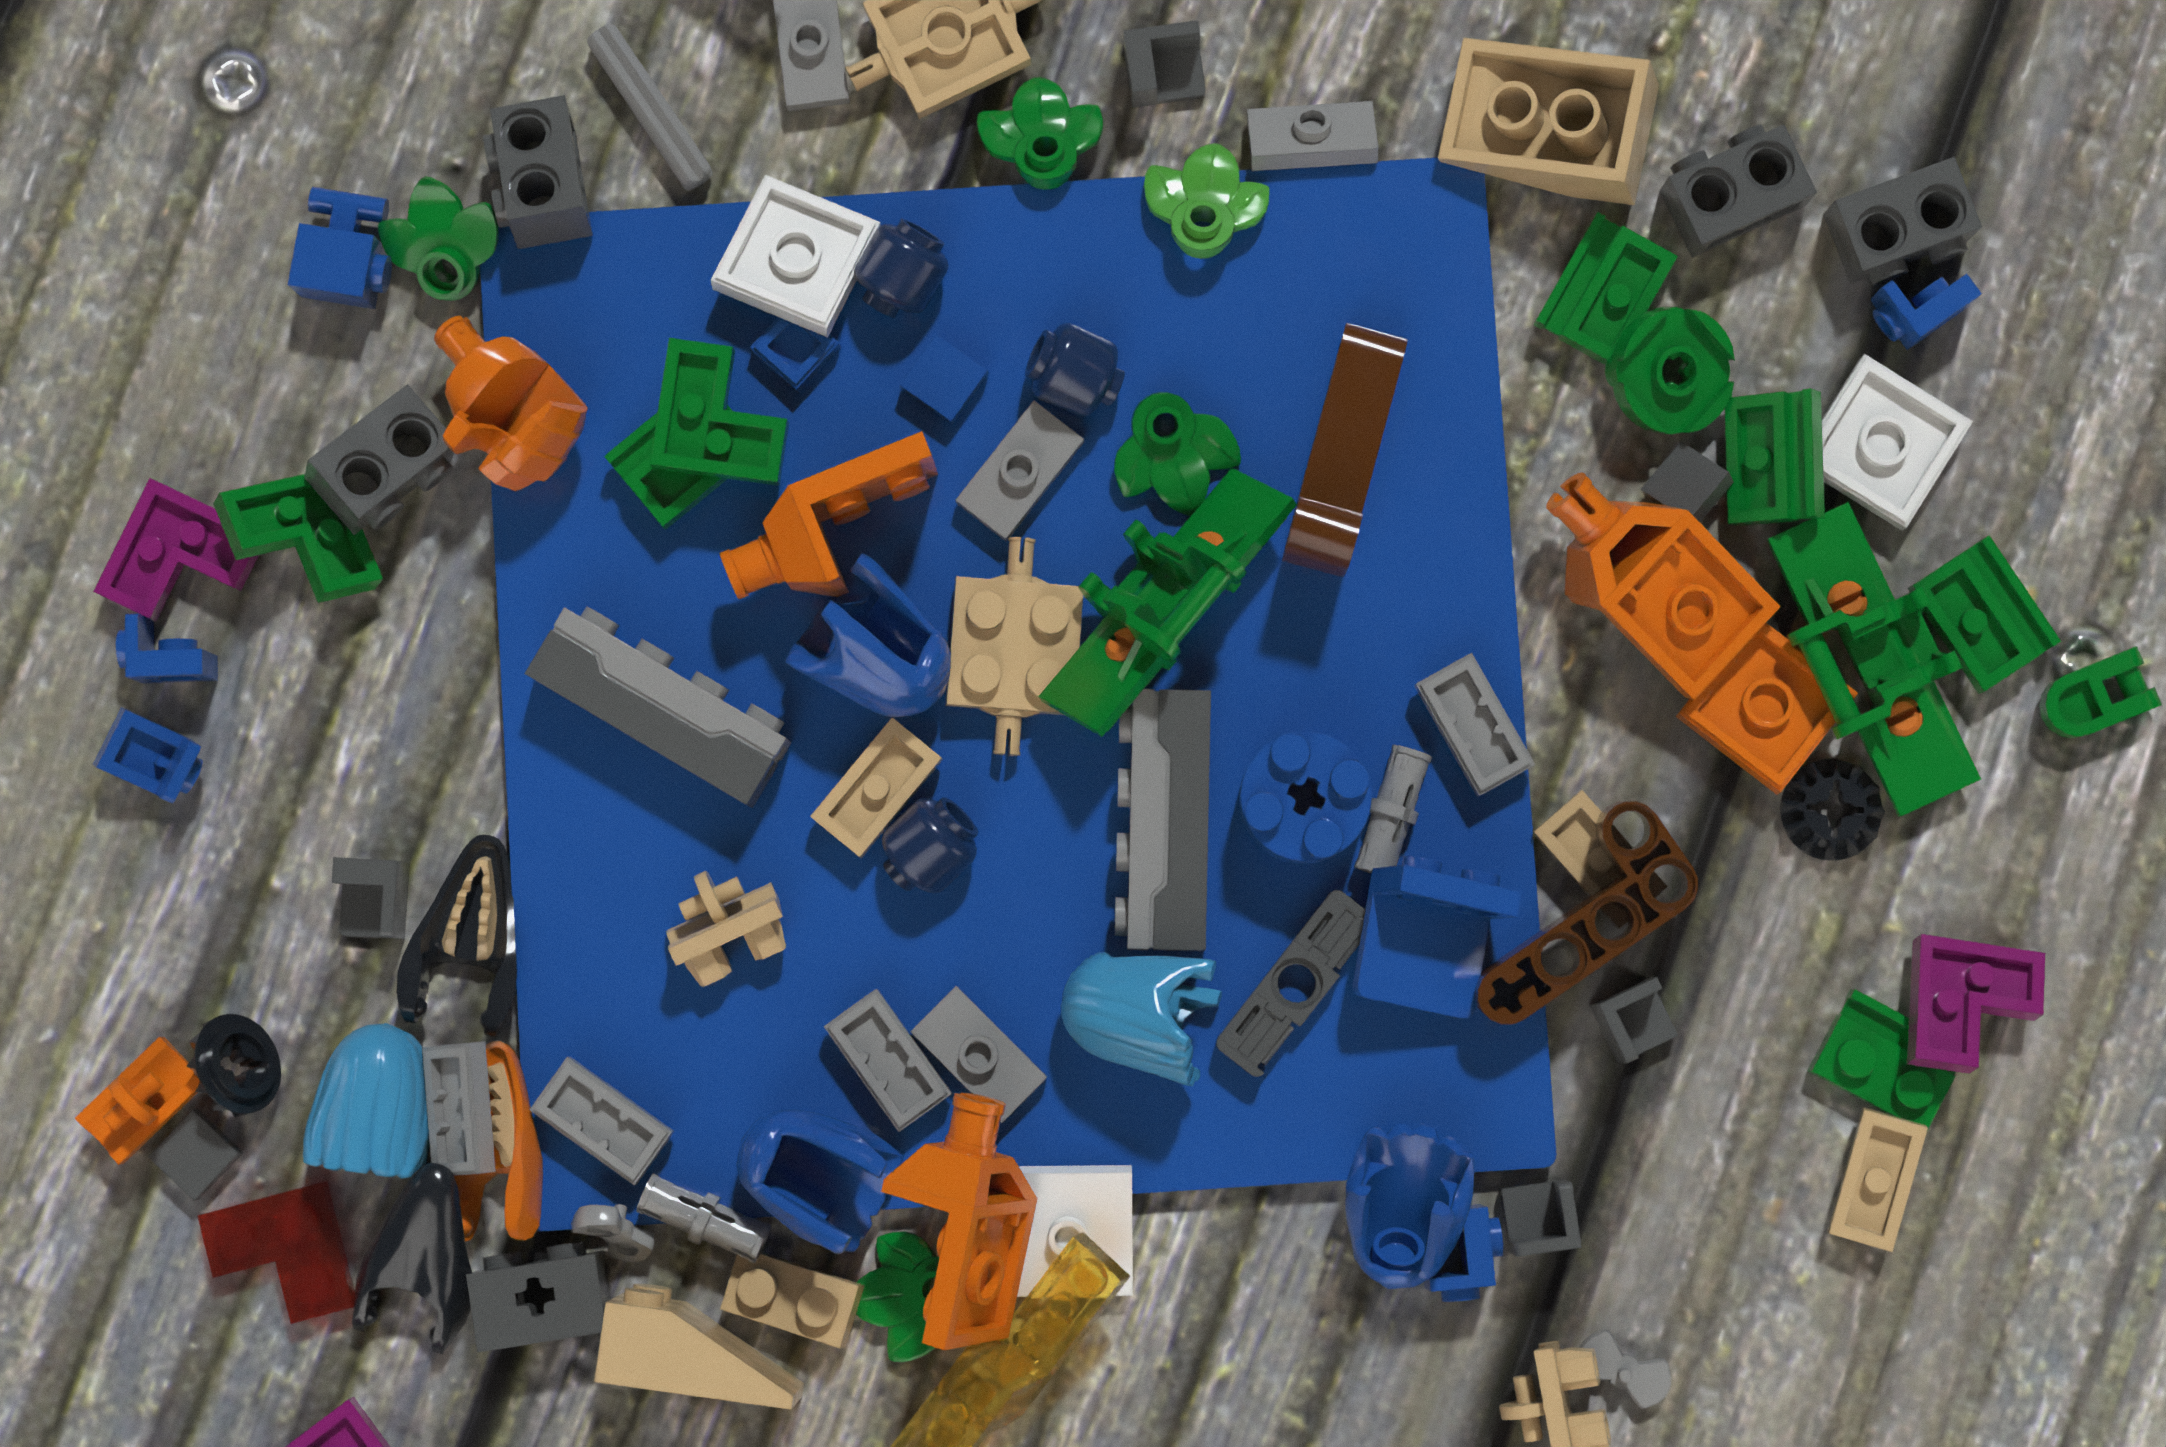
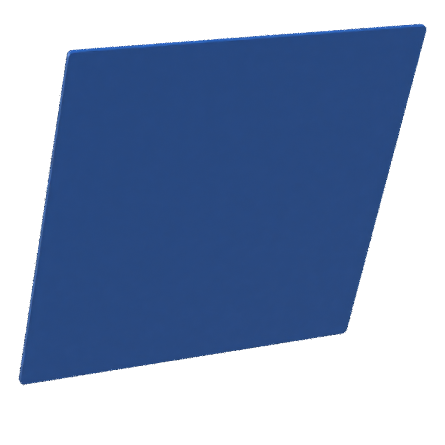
M1438 157L1378 161V163L1263 171H1252V169L1239 170L1240 182H1257L1269 187L1267 212L1256 226L1234 232L1230 243L1219 254L1206 259L1194 258L1184 253L1172 237L1171 224L1157 218L1149 211L1144 193L1145 176L1066 181L1063 185L1049 190L1038 189L1030 184L821 197L879 221L881 225H898L901 218L919 225L945 243L941 252L948 260V270L927 307L922 312L910 313L900 309L895 318L886 316L865 303L862 297L867 289L856 280L830 332V335L839 342L841 348L799 394L750 349L752 344L777 319V316L712 290L711 278L751 202L589 212L593 236L523 249L517 248L510 226L503 228L498 226L496 251L489 259L480 264L484 341L487 342L502 336L513 337L540 355L588 407L584 428L580 437L568 453L565 462L545 482L537 480L518 491L496 485L491 481L511 889L514 898L517 957L516 988L520 1064L531 1107L565 1059L572 1057L675 1131L639 1183L633 1185L532 1112L543 1158L542 1209L537 1231L572 1230L571 1222L575 1212L580 1207L586 1205L612 1207L617 1204L625 1205L627 1207L625 1219L631 1221L634 1226L666 1224L636 1212L640 1197L653 1173L659 1175L662 1179L703 1197L708 1192L721 1197L719 1204L748 1217H774L742 1186L736 1162L741 1139L751 1125L759 1118L766 1117L770 1113L780 1110L794 1109L820 1113L867 1129L899 1151L903 1156L902 1163L924 1144L944 1142L945 1136L949 1132L954 1107L952 1105L954 1093L971 1092L910 1031L955 986L1047 1076L1027 1099L1003 1123L1000 1122L996 1152L1013 1157L1018 1166L1132 1165V1194L1346 1181L1355 1155L1368 1129L1380 1127L1387 1134L1396 1123L1408 1124L1412 1129L1422 1123L1436 1128L1439 1140L1446 1136L1455 1138L1458 1143L1463 1144L1465 1152L1473 1153L1474 1172L1546 1168L1555 1162L1557 1153L1546 1005L1518 1023L1502 1025L1490 1020L1478 1009L1477 1004L1474 1013L1469 1018L1456 1019L1358 997L1353 990L1358 946L1340 970L1336 967L1332 969L1340 975L1301 1027L1291 1022L1290 1025L1294 1030L1266 1066L1261 1062L1257 1066L1264 1072L1262 1076L1255 1077L1250 1075L1219 1051L1216 1046V1039L1329 893L1335 890L1342 891L1366 909L1372 874L1359 870L1354 865L1363 845L1372 813H1369L1361 833L1347 848L1332 858L1312 864H1291L1273 858L1255 844L1244 826L1239 808V790L1243 776L1255 755L1265 745L1283 734L1313 731L1330 735L1342 741L1355 752L1367 769L1372 798H1377L1393 744L1415 749L1432 756L1414 811L1419 813L1415 826L1409 825L1397 865H1402L1403 856L1432 859L1442 863L1441 873L1461 878L1462 870L1465 869L1489 872L1501 877L1500 887L1522 891L1518 917L1490 919L1482 971L1540 931L1528 769L1477 797L1414 687L1421 680L1472 653L1527 749L1485 174L1442 163ZM1203 221L1194 223L1195 225L1200 227H1207L1211 225V223ZM1071 323L1116 345L1118 349L1116 368L1125 371V376L1121 389L1110 406L1100 403L1097 409L1090 415L1078 417L1046 403L1034 395L1032 379L1025 376V370L1033 347L1045 329L1053 333L1061 324ZM1346 323L1408 339L1362 510L1363 516L1345 576L1340 577L1282 561L1295 512L1294 508L1283 524L1245 568L1247 573L1240 581L1242 584L1234 593L1226 589L1222 592L1178 645L1181 653L1176 658L1177 662L1169 671L1162 667L1144 688L1154 689V691H1159V689L1211 691L1206 951L1127 950L1128 936H1115L1116 897L1128 898L1129 872L1116 871L1117 833H1130V807H1118V768L1131 769L1132 743H1119L1120 718L1103 737L1065 715L1040 713L1022 718L1020 756H1008V730L1005 754H993L996 716H992L978 708L945 706L947 687L942 697L928 710L908 717H893L942 757L943 760L889 826L916 800L931 798L939 801L942 797H945L956 803L971 818L978 830V835L974 838L977 847L974 861L939 893H928L917 887L906 891L890 878L883 866V863L888 859L882 845L884 832L865 855L860 858L810 817L892 717L880 715L866 709L840 693L793 669L785 663L790 649L800 639L806 629L809 628L812 619L820 609L824 608V604L828 600L852 603L868 599L870 586L850 571L861 554L868 555L885 570L932 626L942 632V636L945 638L950 649L956 576L991 579L1007 575L1009 551L1008 540L1006 542L956 504L955 500L1033 401L1037 402L1084 439V444L1010 536L1021 537L1019 561L1022 563L1023 540L1025 538H1032L1036 540L1034 544L1032 577H1037L1049 584L1079 586L1088 574L1092 572L1106 586L1112 589L1114 585L1119 586L1138 563L1132 547L1123 536V533L1134 520L1140 521L1155 538L1159 532H1165L1173 537L1190 518V516L1170 508L1158 496L1153 486L1145 492L1131 497H1124L1118 487L1114 473L1115 456L1117 450L1132 435L1131 417L1135 407L1143 398L1156 392H1170L1183 398L1189 404L1193 413L1213 415L1221 419L1233 433L1240 448L1241 463L1232 468L1292 497L1297 504ZM935 334L985 367L989 373L953 425L901 390L899 386ZM669 338L732 346L735 350L727 405L735 412L785 418L789 422L780 486L727 479L665 530L604 456L658 412ZM1170 413L1159 414L1153 422L1154 432L1158 436L1169 435L1175 427L1174 417ZM921 431L923 432L938 475L927 479L930 486L927 490L901 501H894L892 495L889 494L868 503L870 508L868 514L842 525H835L832 518L821 522L849 593L833 597L791 590L785 581L748 594L749 596L742 599L737 598L719 553L745 545L758 539V536L765 534L766 531L762 522L788 485ZM1231 468L1209 470L1210 482L1207 496ZM1084 595L1080 646L1104 619ZM586 606L618 624L619 628L614 637L634 649L642 638L674 657L668 669L689 681L695 672L698 671L730 690L724 702L743 713H746L752 703L784 722L779 734L786 737L791 742V745L782 760H779L777 763L778 767L753 809L524 674L548 633L554 629V623L564 607L581 616ZM1305 782L1300 789L1288 788L1287 795L1292 796L1296 800L1293 810L1298 814L1304 815L1310 807L1318 809L1321 807L1322 801L1314 797L1316 787L1311 783ZM707 871L715 886L738 877L745 894L771 882L779 897L783 915L780 918L786 948L783 951L768 958L755 961L742 935L721 945L731 964L732 972L705 987L700 986L687 969L685 963L675 965L668 951L670 942L666 930L686 922L678 903L700 894L695 883V875ZM1098 952H1106L1112 957L1173 956L1216 961V969L1212 981L1187 978L1180 984L1222 991V998L1218 1007H1205L1195 1010L1184 1019L1181 1027L1192 1040L1193 1058L1191 1063L1193 1067L1200 1070V1078L1198 1081H1195L1193 1087L1103 1060L1090 1054L1073 1040L1063 1024L1060 1005L1062 1003L1064 987L1071 973L1086 958ZM1526 958L1517 963V967L1526 973L1525 976L1511 984H1508L1501 978L1496 979L1491 984L1496 993L1493 998L1488 1000L1491 1007L1501 1003L1508 1010L1512 1009L1517 1004L1513 995L1514 992L1527 982L1535 986L1537 993L1544 988V982L1540 981L1531 972ZM1293 964L1281 971L1278 977V988L1280 994L1285 999L1299 1003L1307 1000L1312 995L1315 989V980L1308 968ZM875 989L880 991L953 1093L900 1132L895 1128L824 1028L826 1024ZM886 1194L887 1200L881 1210L928 1206Z

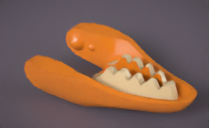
M491 1041L486 1045L496 1172L454 1176L459 1191L465 1242L471 1240L477 1230L484 1187L498 1174L509 1173L505 1190L504 1208L505 1227L509 1236L516 1240L532 1238L539 1227L541 1218L543 1158L533 1115L530 1111L531 1106L524 1074L515 1051L504 1042Z

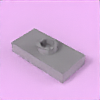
M773 0L788 111L849 104L850 97L837 0Z
M1373 101L1247 109V129L1252 171L1378 163V141Z
M1033 401L956 498V504L1007 542L1008 538L1014 533L1084 444V439L1037 402Z
M1472 653L1414 685L1477 797L1535 765Z
M957 986L910 1031L972 1094L994 1098L1006 1104L1004 1115L1001 1116V1123L1047 1078Z
M878 989L873 990L824 1026L898 1132L953 1094Z
M485 1041L422 1047L431 1163L444 1165L451 1170L454 1176L496 1172Z
M572 1057L565 1059L530 1108V1111L633 1185L639 1183L675 1132Z

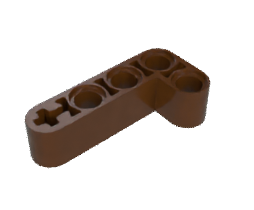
M1346 323L1282 561L1340 577L1345 576L1363 516L1362 510L1408 339Z
M1618 801L1607 806L1600 813L1597 820L1596 837L1600 846L1620 873V876L1481 972L1475 987V1000L1478 1009L1490 1020L1503 1025L1515 1024L1526 1019L1685 910L1694 901L1698 891L1696 872L1659 817L1647 805L1637 801ZM1626 811L1636 813L1644 824L1642 840L1630 849L1620 847L1614 841L1611 830L1614 819ZM1663 865H1670L1675 868L1681 878L1679 893L1667 902L1657 901L1649 889L1651 874L1656 868ZM1609 902L1620 903L1628 915V924L1625 931L1615 938L1602 937L1595 926L1597 911ZM1555 939L1567 940L1575 951V960L1572 967L1560 975L1549 974L1544 970L1541 963L1543 948ZM1526 958L1531 972L1540 981L1544 982L1546 987L1537 993L1535 986L1527 982L1514 992L1513 995L1517 1004L1512 1009L1508 1010L1501 1003L1491 1007L1488 1000L1496 994L1491 984L1498 978L1511 984L1525 976L1526 973L1517 967V963Z

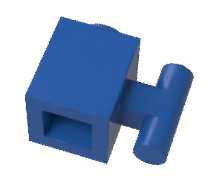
M312 187L309 193L308 210L309 212L331 215L329 228L299 223L288 286L302 298L376 309L378 293H386L390 284L392 259L391 256L385 255L386 252L382 243L374 235L360 233L362 220L376 223L387 220L389 200Z

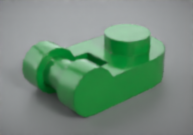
M2135 646L2058 677L2049 683L2041 694L2039 708L2041 718L2049 730L2058 736L2077 738L2095 733L2161 706L2162 703L2155 687L2150 689L2147 687L2139 668L2140 665L2144 664L2138 647ZM2115 676L2124 699L2112 704L2102 681Z

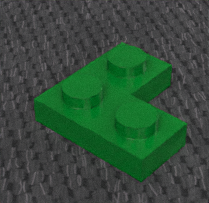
M669 338L650 465L655 469L780 486L789 422L785 418L727 410L735 350L732 346Z
M305 474L220 492L213 504L235 559L239 560L295 547L318 603L375 590L383 580L363 529L353 535L304 478Z

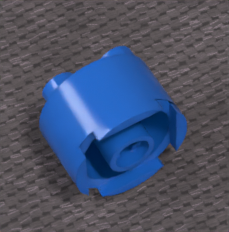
M1313 731L1283 734L1265 745L1250 762L1239 790V808L1242 821L1255 844L1275 859L1299 865L1327 860L1347 848L1363 830L1370 813L1372 800L1369 773L1355 752L1342 741L1330 735ZM1305 782H1308L1316 787L1314 797L1322 801L1320 809L1310 807L1304 815H1301L1293 810L1296 800L1292 796L1287 795L1289 787L1300 789Z

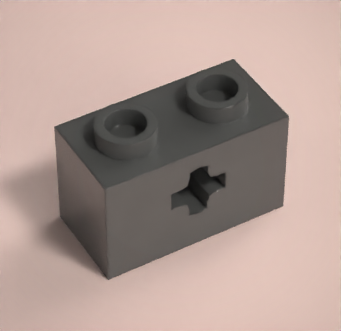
M585 1241L546 1247L548 1259L523 1263L521 1251L483 1257L484 1269L466 1274L477 1353L601 1333L605 1303L611 1300L604 1250L587 1253ZM537 1278H539L542 1288L554 1287L555 1299L544 1304V1311H541L539 1301H527L526 1290L536 1286Z

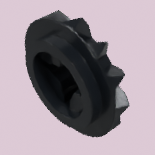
M1838 758L1818 760L1807 764L1796 772L1784 788L1780 803V815L1784 830L1792 843L1811 857L1827 861H1837L1856 856L1878 836L1881 820L1885 814L1879 794L1880 786L1873 782L1864 772L1862 766ZM1833 782H1835V792H1838L1839 802L1849 805L1850 808H1858V813H1852L1849 816L1839 818L1837 828H1833V837H1831V827L1828 826L1827 816L1817 814V811L1807 810V805L1813 806L1827 801L1830 791L1833 790Z
M238 1014L220 1015L203 1023L200 1033L189 1041L194 1050V1057L186 1066L196 1071L200 1080L195 1092L207 1093L212 1098L213 1111L229 1110L235 1118L255 1113L269 1105L276 1096L280 1086L281 1063L276 1046L267 1032L255 1021ZM229 1057L232 1063L240 1064V1067H249V1070L235 1076L233 1071L224 1069L220 1061Z

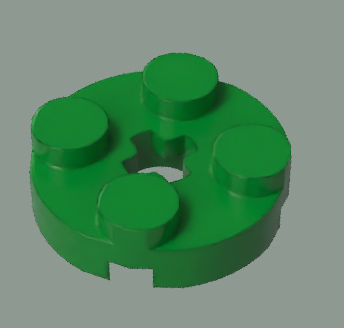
M1659 307L1643 313L1626 327L1615 345L1614 354L1608 358L1604 371L1608 384L1613 387L1614 397L1620 409L1634 424L1644 430L1673 435L1699 431L1711 424L1723 412L1732 396L1734 381H1728L1730 375L1729 360L1735 361L1733 346L1727 333L1711 316L1692 309ZM1680 357L1683 363L1680 365L1678 373L1683 378L1679 385L1674 382L1665 383L1662 376L1665 360H1674Z

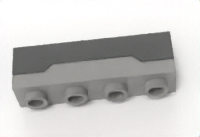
M586 606L581 616L564 607L554 623V629L550 630L524 674L753 809L778 767L777 763L779 760H782L791 745V742L786 737L779 734L784 722L752 703L746 713H743L724 702L730 690L698 671L695 672L689 681L668 669L674 657L642 638L634 649L614 637L619 628L618 624Z
M1143 689L1133 701V704L1120 717L1119 743H1132L1131 769L1118 768V807H1130V833H1117L1116 871L1129 872L1128 898L1116 897L1115 936H1128L1127 950L1206 951L1211 691L1159 689V691H1154V689Z

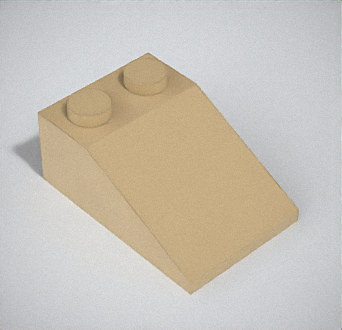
M1463 38L1438 159L1442 163L1574 198L1635 205L1659 89V83L1651 61L1648 59Z
M633 1284V1288H625L624 1293L605 1303L594 1382L789 1410L803 1396L804 1383L687 1301L671 1299L672 1288L650 1284Z

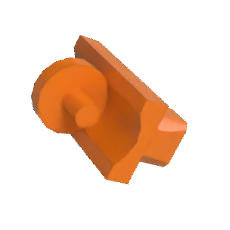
M158 1037L75 1119L103 1145L118 1165H121L131 1158L198 1093L195 1091L200 1080L196 1071L186 1067L189 1062L165 1037Z

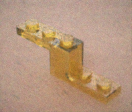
M1084 1232L1073 1236L1013 1314L1009 1337L966 1347L890 1447H979L988 1434L1021 1418L1127 1282L1130 1275Z

